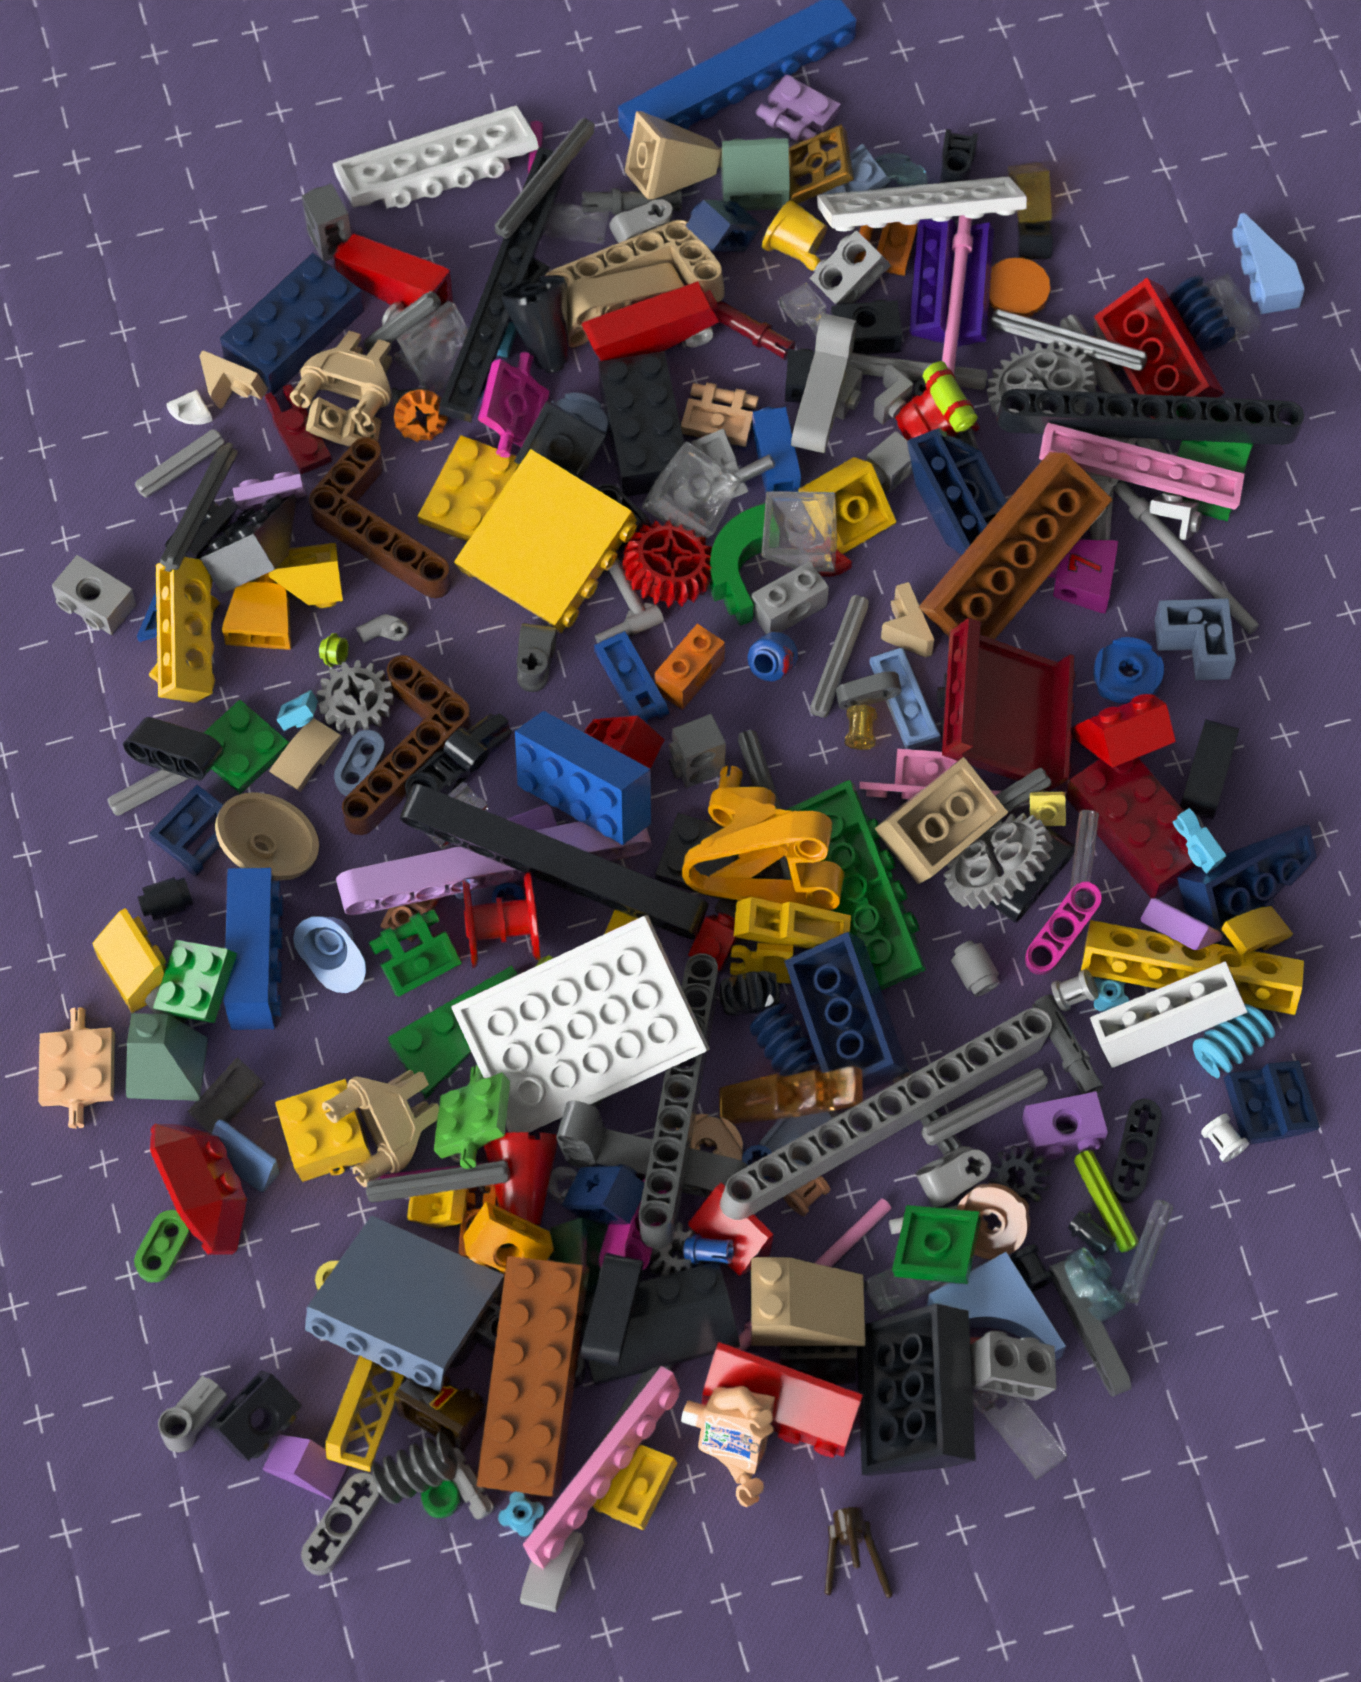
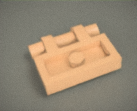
M708 382L706 385L693 383L691 396L702 398V401L688 398L681 423L682 434L702 438L724 428L730 444L746 447L752 427L753 412L743 410V408L757 409L759 396L746 394L747 390L737 388L735 391L717 388V384ZM714 401L732 405L731 407L714 404Z

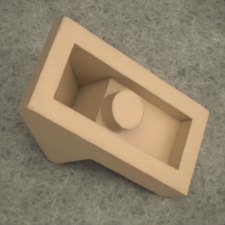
M204 350L201 352L200 360L208 392L219 409L223 408L232 391L245 398L251 395L262 400L268 388L258 373Z
M910 583L897 585L895 598L891 601L892 611L896 619L883 623L881 638L885 642L900 648L903 647V649L925 658L932 656L934 638L922 611L918 608L919 604Z

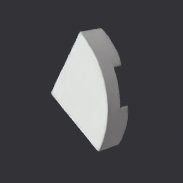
M197 390L166 403L168 411L179 421L194 425L212 422V416Z

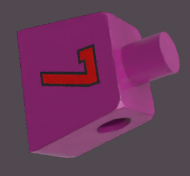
M1078 540L1048 576L1056 578L1053 596L1057 599L1106 614L1118 541Z

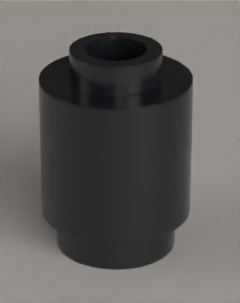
M175 877L142 887L144 895L137 897L143 916L151 915L153 922L186 911L185 907L193 905L184 877L177 880Z

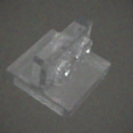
M447 301L399 336L397 341L402 349L393 354L399 366L414 371L420 383H425L426 390L434 393L447 386L468 332V328L455 303Z

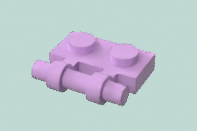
M786 74L769 95L768 104L773 106V108L771 109L761 104L756 115L766 120L765 124L774 129L777 127L790 133V138L800 142L817 135V133L810 130L811 128L823 133L840 112V104ZM786 115H789L798 121L795 122L786 117Z
M293 472L276 474L273 476V480L260 482L259 479L246 480L240 483V487L232 488L235 502L240 510L253 507L255 511L263 508L262 504L276 495H280L281 498L293 493L297 498L307 496L300 474L294 475Z

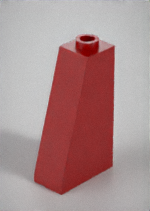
M354 233L346 243L342 242L334 253L336 271L357 287L389 305L398 301L404 305L405 309L425 293L435 292L441 300V305L424 318L426 326L434 330L453 307L450 270L446 267Z
M697 281L587 320L582 323V327L594 352L601 361L665 351L718 323L719 320L714 310L719 308V305L711 290L704 292Z

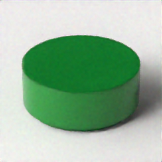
M443 1480L441 1485L437 1487L430 1486L429 1490L423 1492L421 1500L425 1511L430 1516L446 1518L454 1514L458 1509L460 1494L454 1482Z

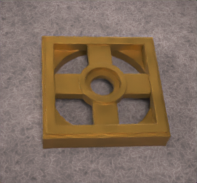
M842 124L789 147L790 198L796 204L854 180L847 131ZM822 145H838V147L827 152L822 150ZM805 155H807V157L805 158L804 162H801V160L805 157ZM823 159L820 166L812 167L815 160ZM840 160V170L826 176L825 169L828 165ZM811 174L812 183L803 187L797 184V178Z

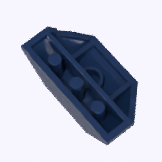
M938 428L909 439L907 445L915 485L945 543L963 555L1007 503V500L981 451L957 438L946 435V432Z

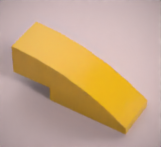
M749 897L736 903L734 937L811 949L839 935L850 932L851 915L790 901L781 904Z

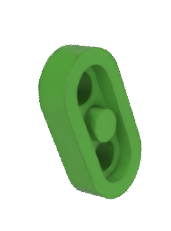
M176 1210L164 1211L154 1219L134 1258L135 1268L139 1276L145 1281L155 1283L166 1279L172 1272L190 1238L191 1231ZM170 1228H177L179 1230L178 1234L174 1237L166 1236V1232ZM151 1261H161L159 1268L154 1270L148 1268Z

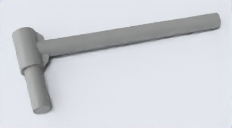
M617 558L609 572L630 611H628L626 619H624L625 622L595 635L597 643L624 631L627 635L634 636L664 622L662 613L657 605L643 604L635 590L632 591L631 581L625 580V570Z

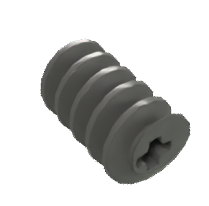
M444 1432L437 1433L438 1445L431 1438H425L423 1440L424 1451L416 1443L410 1445L411 1457H409L405 1450H398L396 1453L397 1463L392 1456H384V1469L377 1462L373 1461L372 1473L378 1491L385 1500L391 1504H397L402 1501L403 1497L409 1499L415 1496L416 1492L423 1493L429 1490L430 1486L437 1487L442 1484L443 1480L450 1481L456 1477L457 1456L449 1438Z

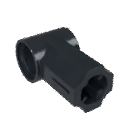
M490 713L468 730L465 727L456 730L445 743L443 751L471 774L483 765L491 752L509 740L512 730L509 727L508 720L502 714L494 715Z

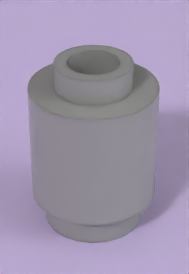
M968 941L954 950L956 955L951 959V962L967 991H972L975 997L990 992L1000 984L997 978L999 972L982 943L974 944L973 941Z

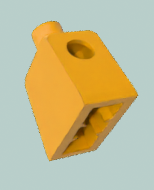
M269 572L255 578L254 582H247L235 588L222 626L225 644L291 650L290 610L287 589L280 584H276L269 577Z

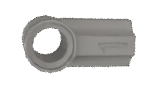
M201 1376L175 1407L169 1408L161 1414L158 1428L164 1445L169 1450L184 1452L190 1449L196 1441L197 1433L228 1399L227 1394L210 1378ZM181 1424L186 1426L185 1431L179 1435L168 1433L175 1425Z

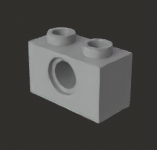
M78 555L75 556L52 584L56 598L55 602L62 610L69 614L75 612L83 617L85 623L94 630L99 631L102 629L110 635L115 632L136 606L132 588ZM91 595H99L96 599L86 600Z
M809 561L752 593L753 617L766 634L782 632L827 607L829 586Z

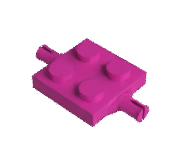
M526 352L520 354L517 367L509 365L502 359L492 362L478 416L480 422L499 434L500 441L496 454H500V457L503 458L510 457L513 443L522 447L548 400L550 392L538 384L531 376L530 369L534 357Z

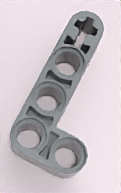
M822 313L816 337L815 354L796 418L791 446L825 453L853 352L856 320Z

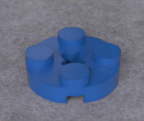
M1122 637L1113 640L1112 644L1105 648L1103 647L1098 652L1095 659L1093 677L1099 695L1123 705L1131 702L1132 698L1141 694L1152 693L1154 695L1159 690L1164 675V664L1160 655L1158 658L1156 653L1151 650L1152 646L1138 638ZM1126 665L1132 666V671L1138 674L1126 677L1120 670H1124Z

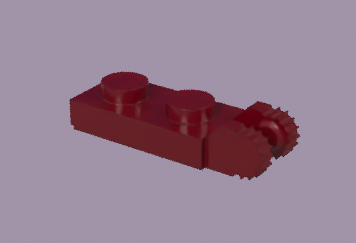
M289 384L283 387V393L291 409L281 413L277 399L271 392L265 394L264 399L272 414L273 423L302 475L332 462V459L322 438L306 431L309 414L306 408H302V404L298 407L291 401L290 394L294 389Z

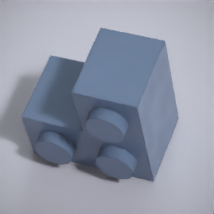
M1229 598L1159 601L1154 619L1157 651L1192 650L1195 680L1230 679L1236 659Z

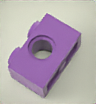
M1097 1092L1027 1105L1022 1116L1029 1147L1034 1148L1033 1159L1043 1155L1046 1160H1054L1064 1156L1065 1152L1079 1150L1080 1153L1086 1150L1095 1151L1101 1147L1100 1145H1104L1108 1133ZM1062 1123L1069 1124L1075 1132L1064 1134L1057 1129V1125Z

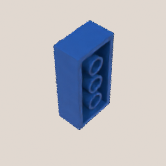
M542 711L515 730L517 786L622 845L651 824V777L648 767L546 711Z
M228 868L225 949L237 953L224 992V1006L231 1030L275 1029V1016H281L282 1000L281 995H278V983H282L283 976L282 961H279V950L283 949V929L280 928L279 916H284V897L281 895L280 881H274L271 868Z

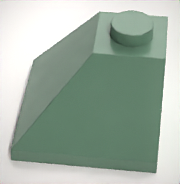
M132 1013L127 1040L126 1097L134 1099L200 1101L208 1037L168 1014Z

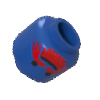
M770 632L763 635L750 647L747 655L748 665L752 673L759 679L774 682L783 678L796 666L798 649L788 635L781 632Z

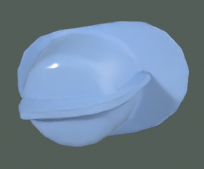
M312 916L302 920L296 927L293 936L294 946L300 957L326 988L339 993H348L356 990L364 981L366 964L361 951L354 943L353 933L349 926L341 919L335 917Z

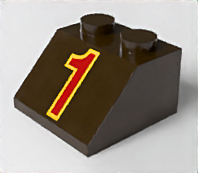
M444 1375L443 1388L440 1392L428 1386L419 1385L413 1379L408 1378L394 1394L398 1415L434 1437L437 1436V1433L444 1432L453 1448H459L463 1453L486 1417V1406L482 1403L484 1399L471 1389L464 1388L461 1391L450 1384L451 1379Z

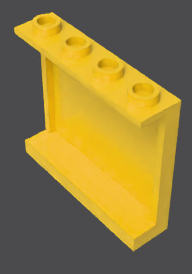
M530 449L454 563L462 573L471 578L474 576L554 627H557V632L561 634L565 627H571L579 615L578 608L585 598L589 599L598 587L597 580L604 570L608 571L617 559V550L623 541L628 542L637 527L635 524L637 520L630 509Z

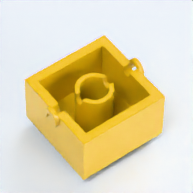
M346 1079L275 1102L294 1169L302 1182L328 1173L332 1176L340 1175L345 1172L344 1168L361 1163L372 1156L358 1109L344 1116L337 1123H333L325 1114L331 1109L329 1108L325 1111L322 1108L323 1102L330 1100L347 1089L348 1083Z

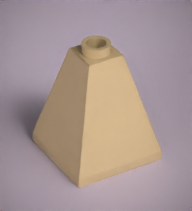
M636 111L624 172L647 199L654 200L716 175L717 168H720L722 164V149L718 148L712 140L643 111Z

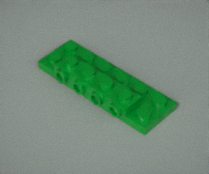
M847 780L786 809L789 811H817L831 819L833 824L828 854L821 861L833 862L839 865L844 872L840 902L837 908L831 911L851 915L850 933L864 941L881 991L926 971L916 945L918 940L915 933L920 931V926L913 912H906L903 901L908 899L906 890L900 880L894 881L890 871L896 868L894 859L888 849L882 850L879 843L881 837L874 829L879 823L876 818L870 819L865 814L854 783L851 780Z

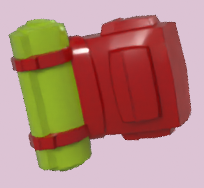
M942 361L932 363L925 369L922 377L926 382L927 389L923 394L917 395L907 403L895 417L902 435L907 441L938 428L951 437L969 428H972L974 431L980 429L977 423L978 416L974 411L972 403L963 394L952 370L948 369L945 362Z

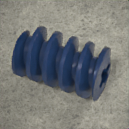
M1197 275L1188 278L1177 286L1170 295V299L1200 351H1211L1228 343L1236 331L1233 326L1227 327L1230 319L1227 316L1221 317L1223 308L1215 306L1217 299L1214 296H1208L1210 288L1206 285L1201 286L1204 279Z
M781 1003L760 1013L751 1023L750 1033L757 1037L758 1046L765 1048L764 1056L766 1059L772 1060L771 1068L775 1072H780L778 1075L779 1081L782 1084L799 1083L816 1074L821 1068L818 1061L810 1063V1060L816 1055L815 1050L803 1051L809 1039L807 1037L795 1038L802 1028L800 1025L788 1026L795 1016L792 1013L781 1015V1012L787 1007V1004Z

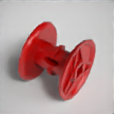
M527 872L524 875L525 899L502 902L500 897L496 898L495 903L472 905L469 882L462 879L465 902L464 918L466 935L469 938L472 969L477 967L479 963L476 941L501 938L502 943L507 942L506 937L530 935L533 957L536 960H541L537 908L534 901L531 873Z

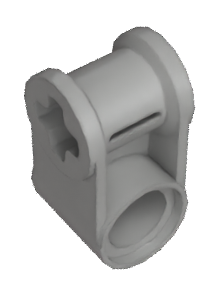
M652 200L645 205L616 215L610 222V230L617 242L620 243L672 222V206L665 200Z
M960 1146L943 1157L924 1165L915 1175L932 1207H939L949 1203L965 1190L983 1181L990 1172L991 1163L986 1153L968 1146ZM969 1157H970V1158H973V1160H974V1161H972L970 1164H969V1161H968V1158H969ZM968 1165H970V1171L965 1170Z

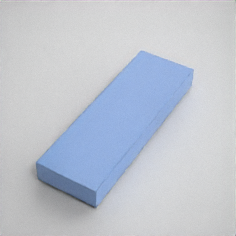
M903 647L870 657V665L874 674L891 671L899 675L902 689L901 694L885 701L905 748L912 750L939 741L940 734Z

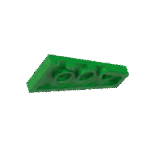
M512 965L388 1037V1043L406 1071L412 1070L414 1075L418 1072L424 1073L429 1085L420 1092L425 1100L435 1091L434 1088L445 1078L448 1079L458 1069V1065L472 1053L451 1006L517 976L518 974Z

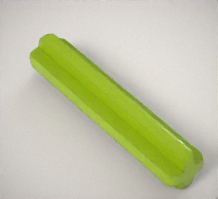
M1086 1150L1075 1156L1074 1163L1111 1235L1116 1238L1115 1243L1119 1251L1127 1252L1134 1249L1139 1240L1093 1151Z

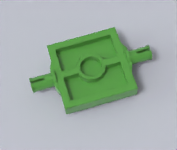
M478 1065L475 1066L476 1068H471L470 1082L467 1086L440 1095L434 1151L441 1159L456 1153H462L460 1165L465 1169H471V1166L473 1168L476 1166V1153L480 1147L489 1141L505 1136L510 1080L503 1072L484 1078Z

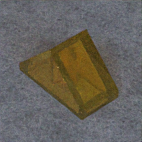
M1040 162L1008 166L1009 177L1026 195V209L1016 210L1018 221L1040 222L1051 220L1049 170Z

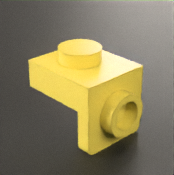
M1031 792L1030 816L1034 815L1037 820L1040 819L1044 826H1066L1065 792Z

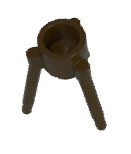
M848 1507L836 1510L833 1513L834 1524L828 1526L829 1547L825 1576V1594H832L838 1539H840L841 1545L850 1546L853 1566L855 1569H859L861 1562L858 1544L863 1542L864 1537L885 1596L891 1598L893 1593L871 1534L870 1522L864 1521L863 1509Z

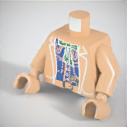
M744 1386L735 1388L718 1387L714 1389L707 1406L688 1400L681 1422L701 1428L698 1447L701 1451L716 1457L728 1467L736 1483L741 1484L736 1488L737 1499L743 1506L748 1507L759 1501V1494L764 1489V1484L759 1478H751L756 1473L765 1453L768 1435L773 1433V1427L770 1423L773 1420L772 1411L775 1397L751 1393Z

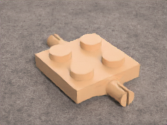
M77 1007L78 1011L76 1008L70 1009V1029L62 1032L40 1033L38 1102L42 1107L56 1105L68 1107V1127L77 1129V1126L79 1128L84 1127V1107L95 1102L114 1101L115 1032L112 1028H85L86 1009Z

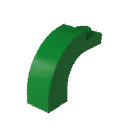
M766 503L745 510L731 519L719 532L711 551L710 589L713 600L716 602L724 599L729 615L735 614L740 626L753 621L754 605L740 577L739 571L744 563L753 556L778 547L779 531Z

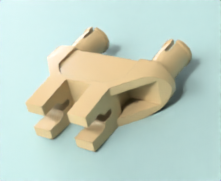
M348 331L337 347L318 353L307 360L300 372L302 379L290 394L291 401L299 407L303 399H305L302 408H307L317 391L323 389L355 398L360 401L351 412V417L359 425H361L366 417L363 426H369L379 408L387 406L392 399L386 377V372L392 363V357L387 355L391 349V343L378 339L368 355H362L363 349L357 347L361 341V334Z
M408 1070L388 1083L355 1076L349 1080L346 1090L323 1102V1110L331 1109L325 1114L333 1123H337L341 1118L357 1108L362 1113L377 1145L376 1154L352 1168L353 1174L361 1173L355 1178L363 1187L367 1186V1182L376 1180L387 1172L398 1173L409 1164L415 1152L421 1131L437 1121L439 1111L437 1103L428 1105L426 1101H422L410 1108L407 1099L429 1085L423 1072H418L414 1075L412 1070Z

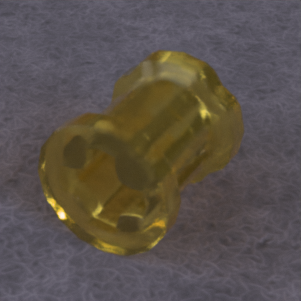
M853 705L849 707L846 711L847 719L849 720V733L845 736V745L856 750L873 748L876 744V738L873 735V721L877 719L876 709L867 705Z

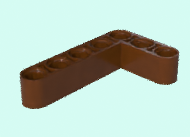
M370 437L357 439L310 493L309 505L313 522L319 528L425 596L436 599L444 597L451 588L448 562L434 551L357 503L383 471V460L379 443ZM365 457H372V459L368 461L361 460ZM344 481H351V482H352L351 484H348V485H342V484H340V483H342V482H344ZM324 505L331 506L328 509H320V507ZM351 522L359 523L358 525L353 527L347 526V524ZM377 540H385V541H386L385 543H382V544H375V543H374V542L377 541ZM405 557L414 558L412 561L409 562L401 561V559ZM431 575H440V576H441V577L438 578V579H429V578H428V577L431 576Z
M406 655L396 656L390 660L387 666L388 681L391 682L393 695L424 720L344 799L342 811L345 826L354 835H365L371 832L406 797L405 785L407 779L419 770L434 753L443 749L447 740L456 730L461 727H465L467 730L471 728L468 703L415 659ZM401 674H408L411 676L405 680H400L396 678ZM429 694L437 696L429 701L422 699V697ZM453 715H459L462 717V719L458 721L448 720V718ZM427 739L438 740L434 745L424 744V741ZM406 762L415 764L409 769H402L400 765ZM382 786L391 788L386 793L376 792V789ZM358 810L367 812L362 817H353L351 815Z

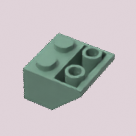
M769 137L759 140L734 139L722 141L721 185L723 201H735L745 211L781 209L789 201L790 192L788 138L777 139Z

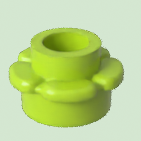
M331 633L330 636L321 641L319 656L326 665L333 667L334 664L342 665V662L346 661L349 650L347 639L339 637L337 633Z

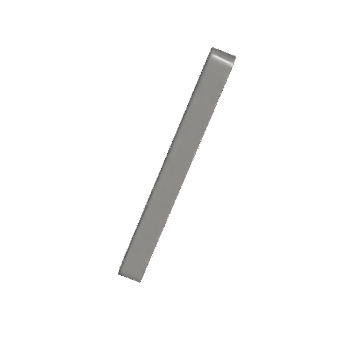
M1027 1009L733 1174L728 1179L720 1200L722 1212L733 1220H742L1032 1056L1042 1049L1052 1028L1051 1017L1042 1009ZM1028 1029L1035 1030L1037 1033H1033ZM999 1044L1005 1045L1009 1049L1002 1048ZM970 1060H974L980 1065H975ZM942 1077L950 1078L953 1082H948ZM912 1093H918L922 1095L924 1098H918L914 1096ZM883 1109H888L895 1115L887 1114ZM853 1126H860L866 1131L856 1130ZM824 1142L831 1143L836 1148H829L824 1144ZM794 1159L802 1160L807 1165H799ZM770 1176L777 1182L766 1181L763 1177ZM733 1194H742L746 1197V1200L737 1199Z

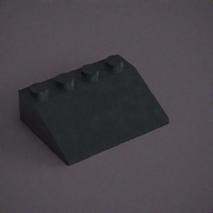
M936 1303L865 1324V1346H857L859 1394L863 1395L860 1407L862 1475L873 1476L941 1469L976 1461L969 1311Z

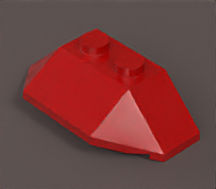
M154 1124L151 1127L150 1152L178 1215L191 1233L202 1242V1248L208 1255H230L235 1253L238 1248L247 1198L241 1187L240 1178L235 1173L227 1156V1150L220 1141L219 1136L181 1124Z

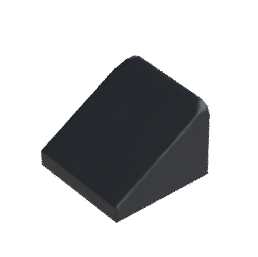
M1017 223L1019 258L1050 259L1053 244L1050 223Z

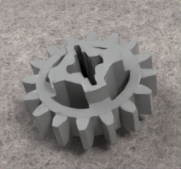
M356 660L353 668H349L346 662H342V671L340 672L331 668L329 670L331 679L322 678L321 687L323 690L317 691L318 701L320 702L318 704L320 714H326V723L330 725L336 722L337 731L340 733L345 727H349L351 735L356 734L357 728L362 727L363 730H369V725L372 723L377 727H381L380 716L389 717V706L394 705L393 694H391L392 685L390 681H385V672L382 670L375 674L374 664L372 663L365 669L361 668L360 660ZM351 691H353L355 696L358 697L360 705H358L356 699L353 698Z

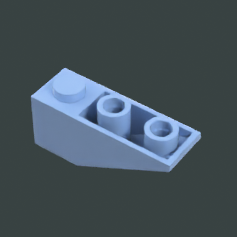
M1245 213L1240 214L1237 227L1233 228V241L1236 248L1240 247L1242 252L1241 265L1243 273L1245 275L1249 274L1252 301L1258 303L1261 314L1299 308L1305 289L1296 262Z

